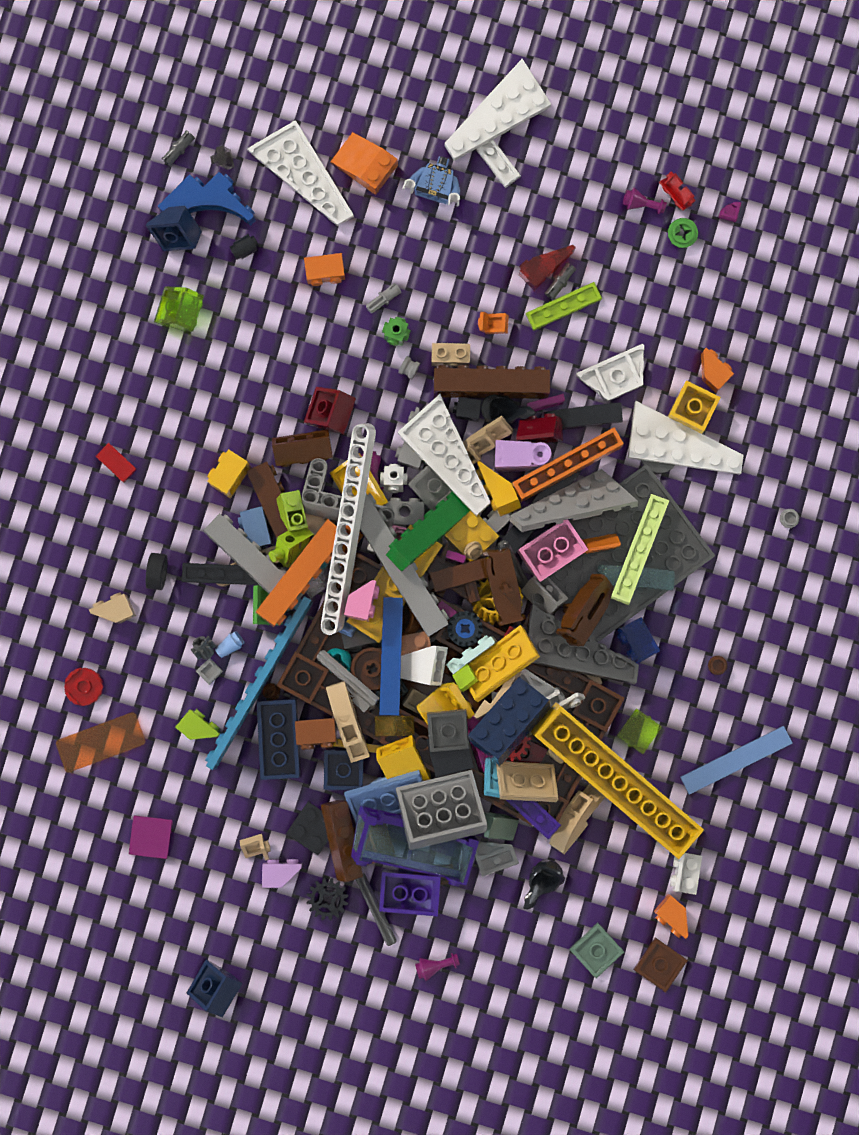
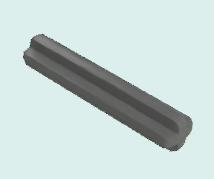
M502 540V542L498 543V547L500 550L506 547L510 549L518 586L523 588L528 583V579L509 542Z

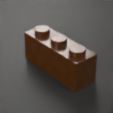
M329 429L272 438L276 466L288 467L295 463L307 464L317 458L325 461L333 458Z

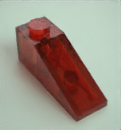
M570 245L533 257L530 261L525 260L519 266V276L535 291L575 252L576 247Z

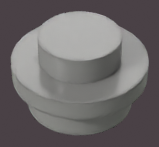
M786 509L780 515V522L786 528H793L799 522V515L793 509Z

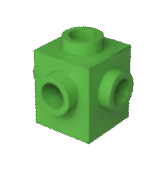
M395 317V319L390 318L389 323L385 322L382 333H385L384 339L387 343L394 346H403L404 340L408 341L411 330H409L408 323H405V319ZM393 328H397L400 330L399 332H394Z

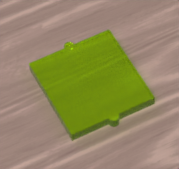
M636 708L617 736L628 743V747L632 746L641 754H644L662 726L652 720L651 716L645 715Z

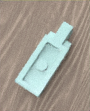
M487 635L477 642L479 644L474 649L469 647L461 653L463 655L462 658H452L446 664L453 674L456 673L463 666L497 643L494 636L489 638Z

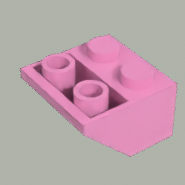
M372 580L348 595L344 612L345 617L369 622V618L374 617L376 607L373 605V600L378 599L380 590L376 581Z

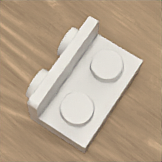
M684 853L680 859L674 857L673 867H676L675 875H671L670 886L673 887V891L696 895L702 862L701 855Z

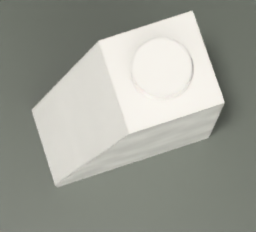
M431 646L402 655L400 678L427 685L441 686L448 647Z

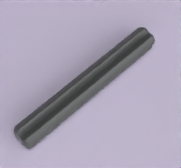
M363 873L362 878L355 880L386 945L391 946L397 940L384 913L379 911L380 904L365 873Z

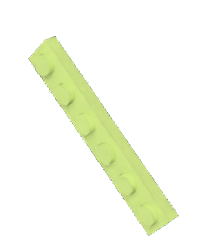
M651 494L611 599L627 605L630 604L669 500Z

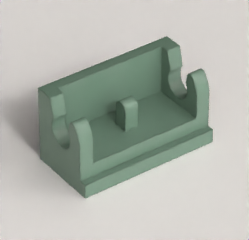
M484 812L487 822V830L484 833V837L513 841L519 820L506 814Z

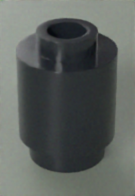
M247 234L233 242L230 249L237 260L240 258L244 259L258 251L256 247L259 244L254 236L250 237Z

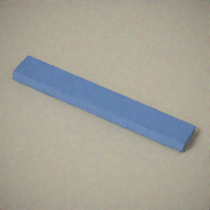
M781 726L681 776L680 779L690 795L792 744V741L785 727Z

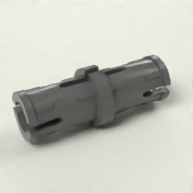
M186 130L177 142L171 144L172 147L161 159L171 167L175 160L185 153L184 150L195 137Z
M567 262L561 272L555 275L554 281L545 291V295L547 297L551 296V299L555 300L561 289L567 286V281L576 271V268L573 265L570 267V263Z

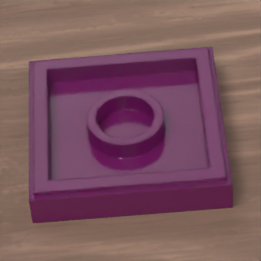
M134 815L129 854L168 859L173 820Z

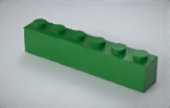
M453 492L446 497L447 501L441 500L435 506V511L429 510L423 516L425 518L423 521L421 519L416 521L412 526L414 529L410 530L408 528L400 536L401 540L396 538L388 546L390 550L386 556L401 572L441 539L470 511Z

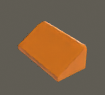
M617 534L582 540L588 548V551L583 554L615 549L621 546Z

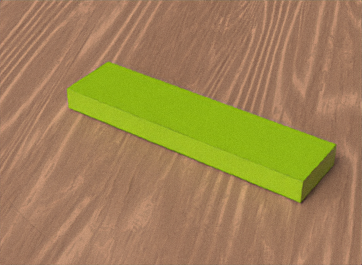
M592 282L535 308L525 315L532 330L535 331L601 301L602 297L595 282Z

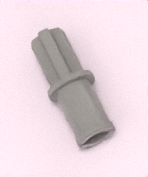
M393 283L383 292H379V296L366 305L367 310L373 313L384 304L388 305L389 301L401 293L400 288L397 284Z

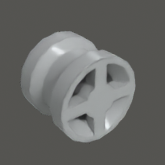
M407 356L398 373L401 375L405 374L412 380L421 363L413 362Z

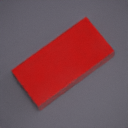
M110 443L96 455L123 483L137 470Z

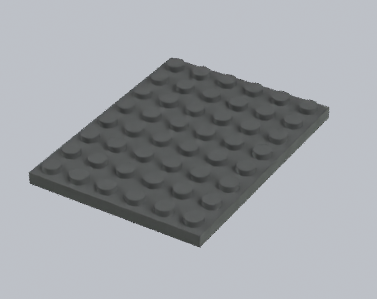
M647 464L619 484L638 500V507L631 508L630 506L621 507L620 511L614 512L612 509L603 511L601 515L574 521L573 519L569 520L582 540L617 534L621 546L615 549L581 554L548 576L568 597L565 604L572 603L579 590L590 580L592 574L605 575L615 587L651 494L669 500L630 604L627 605L614 599L610 600L608 608L590 635L592 640L596 642L602 640L715 557L712 550Z

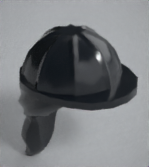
M486 396L481 405V412L487 423H491L502 416L511 425L516 419H528L536 415V412L530 406L518 407L513 399L507 396Z
M544 859L537 863L536 866H533L529 876L530 890L524 898V909L533 908L540 895L551 893L564 883L563 870L556 861Z

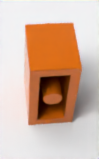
M342 253L304 258L308 284L320 286L323 285V282L337 284L341 283V280H345Z

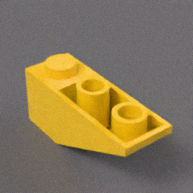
M478 461L479 469L476 470L480 481L484 480L485 482L483 487L487 496L490 495L492 498L490 502L493 511L497 510L501 517L520 509L521 505L512 483Z

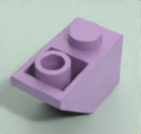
M279 859L267 860V862L262 864V888H282L303 867V863H298V859H287V863H279Z

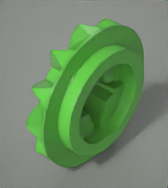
M679 218L670 224L668 238L678 248H688L697 240L698 229L690 219ZM680 228L683 229L684 232H688V234L685 235V240L684 238H682V236L677 235L680 232Z

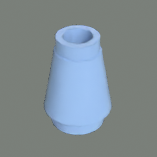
M235 631L229 633L215 651L223 658L242 648L245 642L239 633Z

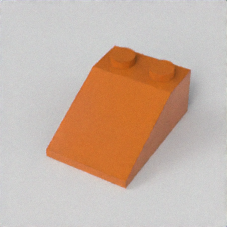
M352 132L330 163L376 195L397 168L398 159L378 145Z

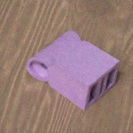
M496 440L495 468L497 472L532 471L552 461L551 449L545 443Z

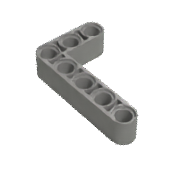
M320 458L314 459L310 463L301 498L304 512L338 521L342 496L322 492L326 478L327 463ZM374 504L377 511L381 510L387 520L384 522L387 527H392L395 518L394 510L386 506Z

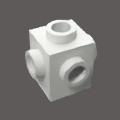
M390 464L384 467V472H381L380 484H384V491L390 493L403 492V485H407L408 474L404 473V467H400L398 464Z

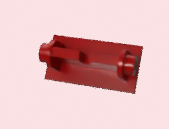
M671 171L666 176L667 178L659 181L663 190L671 196L675 205L682 211L691 207L696 201L694 199L695 196L687 186L682 190L680 189L684 183L676 173Z

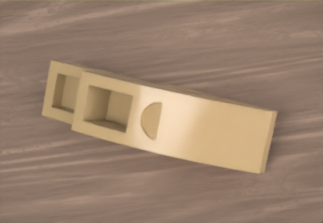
M345 681L327 686L326 690L332 712L351 763L370 757Z
M590 783L583 792L579 790L559 820L561 826L552 835L549 844L565 854L588 826L587 819L603 801L605 796Z

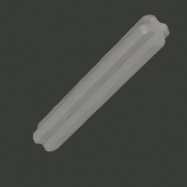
M325 650L318 653L317 660L340 680L345 681L346 685L370 706H375L378 703L379 697Z

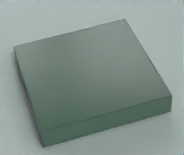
M598 922L569 948L595 978H598L624 953Z

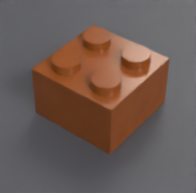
M335 718L295 721L296 745L301 746L302 750L314 749V745H321V748H333V744H338Z

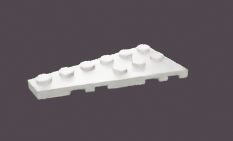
M296 120L247 148L248 152L335 225L339 226L354 217Z
M635 401L628 458L741 474L743 454Z

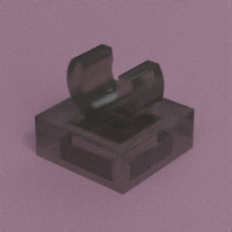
M223 145L216 147L217 154L210 156L211 163H216V166H221L227 170L234 168L231 149Z

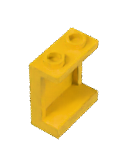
M412 735L376 748L377 761L386 779L419 770L423 781L431 780L430 770L425 767L416 749L415 740Z

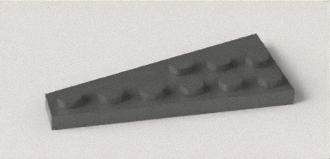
M534 604L531 605L527 634L540 655L532 664L633 685L637 683L639 664L620 653L613 652L606 645L592 640L591 637L588 638L583 647L569 645L564 638L556 634V630L561 628V621L554 618L550 613H545L538 609L539 607Z

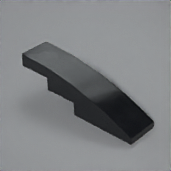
M621 403L599 404L543 412L544 415L556 414V416L562 419V430L623 422Z

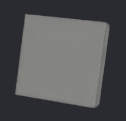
M209 658L196 672L210 685L223 673V670Z

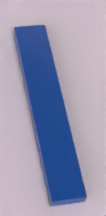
M383 597L379 715L399 716L403 598Z

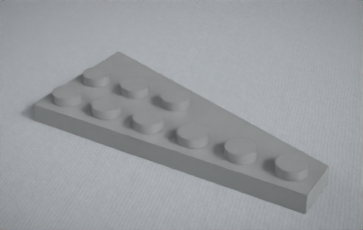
M600 469L510 515V522L521 532L542 528L548 523L555 522L556 524H561L566 519L572 518L574 521L601 515L603 511L607 510L620 511L621 507L630 506L631 508L638 507V500L605 471Z

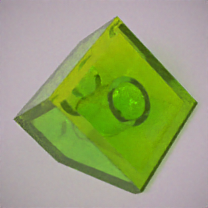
M165 286L154 323L181 331L193 332L197 324L199 311L202 308L204 295L185 287Z

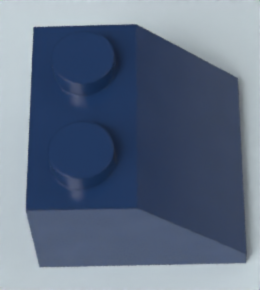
M186 206L168 207L146 224V227L163 251L196 249L202 233Z
M206 959L186 994L206 1012L223 1018L243 983L231 973Z

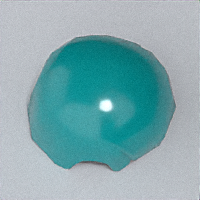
M339 648L327 651L349 672L351 671L353 660L347 651Z

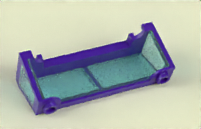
M360 806L351 856L356 864L367 867L368 864L374 862L444 877L449 881L450 885L460 886V884L467 885L479 840L475 835L410 850L401 814Z

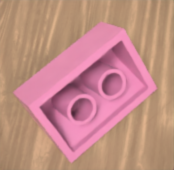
M566 519L563 520V523L556 524L517 552L529 570L541 582L588 551V548L569 520Z

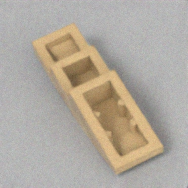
M502 416L463 441L472 464L481 460V455L495 448L496 440H501L513 433V429Z

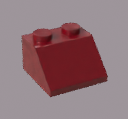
M316 387L304 423L325 430L329 429L331 432L344 434L356 398L341 390Z
M545 414L543 418L531 416L528 419L520 420L516 440L531 443L563 441L562 419L556 416V414Z

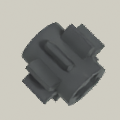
M200 636L193 641L191 651L198 660L201 657L206 660L213 656V648L216 645L209 636L206 638Z

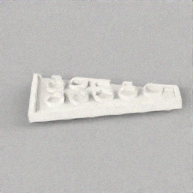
M523 59L517 63L445 142V147L454 161L551 107L550 101Z
M439 394L398 431V435L477 517L491 502Z

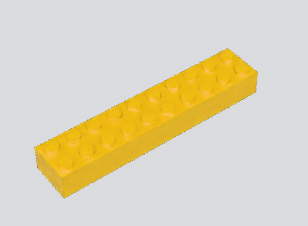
M555 702L532 729L531 733L676 858L680 859L704 831L702 827L558 703Z

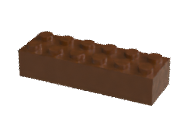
M439 365L438 368H434V398L440 394L442 398H485L489 395H501L511 399H545L550 394V370H546V367L541 366L534 367V369H526L525 366H517L515 369H507V366H496V369H488V366H477V369H470L466 365H460L457 368Z

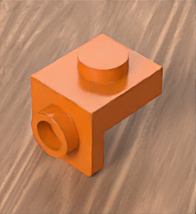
M480 312L478 319L479 330L485 334H508L509 315L506 313L488 314Z

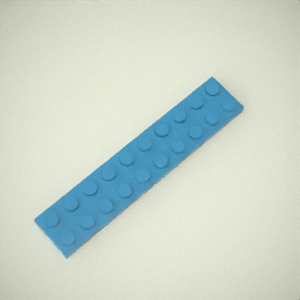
M304 596L303 600H298L294 607L296 612L293 617L289 615L284 624L286 629L283 633L279 632L274 641L277 643L273 650L270 649L264 659L267 661L264 667L260 666L256 671L255 676L257 679L254 684L250 683L245 690L247 694L245 699L238 702L235 708L237 711L236 715L229 718L225 725L227 727L226 732L220 734L217 738L215 751H210L205 761L208 762L206 767L211 770L217 769L313 604L307 597Z

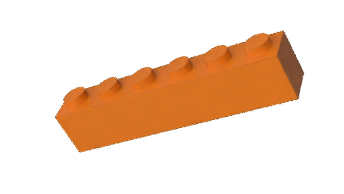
M614 427L512 482V486L520 502H523L621 449L624 443Z
M329 519L326 520L255 613L273 627L276 624L281 625L287 617L284 615L287 609L292 610L298 603L296 599L300 593L304 595L311 586L308 584L311 578L316 579L322 572V569H320L324 562L328 564L332 559L337 526Z

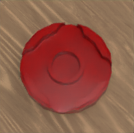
M75 669L65 679V694L76 705H91L98 701L102 695L103 681L100 675L93 669Z

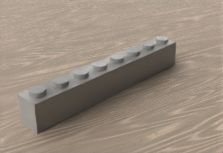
M366 493L360 530L422 629L429 637L448 625L447 620L449 617L444 609L440 611L436 605L439 603L433 592L429 594L426 589L428 584L423 576L419 578L416 573L418 568L414 562L401 572L386 556L390 550L388 546L395 540L397 534L391 526L388 528L384 521L387 519L381 510L377 511L374 504H376V501L371 493L368 495ZM349 506L351 515L354 514V509L352 506Z

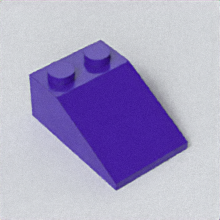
M384 869L381 879L379 911L438 917L441 877L403 870Z

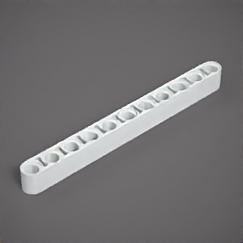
M369 423L358 424L352 431L321 620V629L327 635L341 631L345 622L344 612L350 592L376 435L375 427ZM362 428H365L367 431L366 437H363L361 434ZM360 447L364 451L362 457L358 454V449ZM356 467L360 469V476L355 474ZM353 486L357 489L356 496L352 493ZM349 506H352L354 509L353 515L349 513ZM346 525H348L351 529L350 534H348L345 530ZM343 544L348 548L347 554L342 549ZM340 563L344 566V573L339 569ZM336 583L341 585V591L337 590ZM333 602L338 604V610L334 609ZM330 621L334 622L335 629L330 626Z

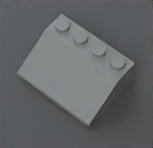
M472 770L396 788L410 850L484 833L487 830V822Z

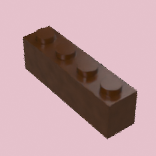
M264 462L246 472L274 534L278 538V536L288 531L280 517L276 500L281 493H285L282 483H277L274 477L277 475L274 466H269L268 462Z
M335 800L321 804L337 880L348 882L362 878V868L356 864L351 856L354 831L347 801Z

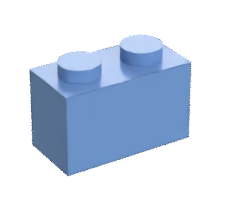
M263 507L241 511L238 523L240 528H244V532L248 535L246 539L251 543L253 541L256 542L261 548L272 546Z

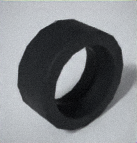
M150 554L146 568V588L162 590L164 588L168 567L166 554Z

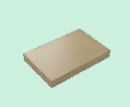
M504 761L501 766L496 764L500 799L557 802L558 791L554 764Z

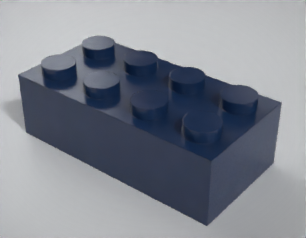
M518 677L468 734L470 743L501 766L551 708L550 700L521 677Z
M297 700L257 702L260 780L300 778V747L296 745L295 721H298Z

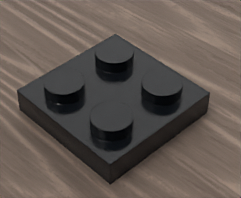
M308 801L286 834L317 855L320 854L328 842L322 810Z

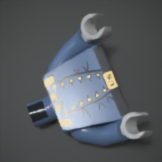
M439 156L436 165L428 163L426 167H421L410 179H406L402 189L410 188L411 194L415 190V195L446 205L456 202L457 206H459L460 187L458 179L453 176V170L447 169L449 159Z

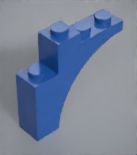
M220 172L205 186L198 177L193 178L189 174L158 205L160 212H163L168 207L186 206L190 214L203 210H218L233 214L250 226L256 221L254 217L255 212L248 205L244 207L240 203V197L233 192V180L227 174L223 176Z

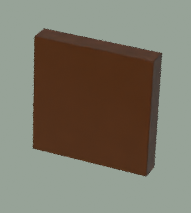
M655 937L633 970L664 992H667L688 960Z

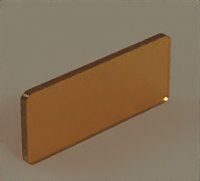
M131 712L56 741V746L64 769L69 773L142 746L146 741L137 715Z

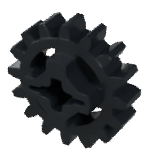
M323 878L322 883L317 880L315 882L316 887H310L313 892L307 893L311 900H308L306 903L312 905L309 909L310 912L316 911L314 917L320 914L322 915V920L328 916L331 921L333 915L337 918L340 917L339 911L345 912L342 906L348 905L344 898H347L349 895L343 893L346 889L345 886L339 887L340 881L335 884L333 883V878L329 882H327L326 878ZM324 886H331L335 888V890H327ZM318 890L320 898L315 902V894ZM325 894L327 896L334 895L330 900V904L328 902L321 903L325 898ZM338 896H340L341 901L340 905L337 908L335 900ZM320 908H328L331 912H324Z

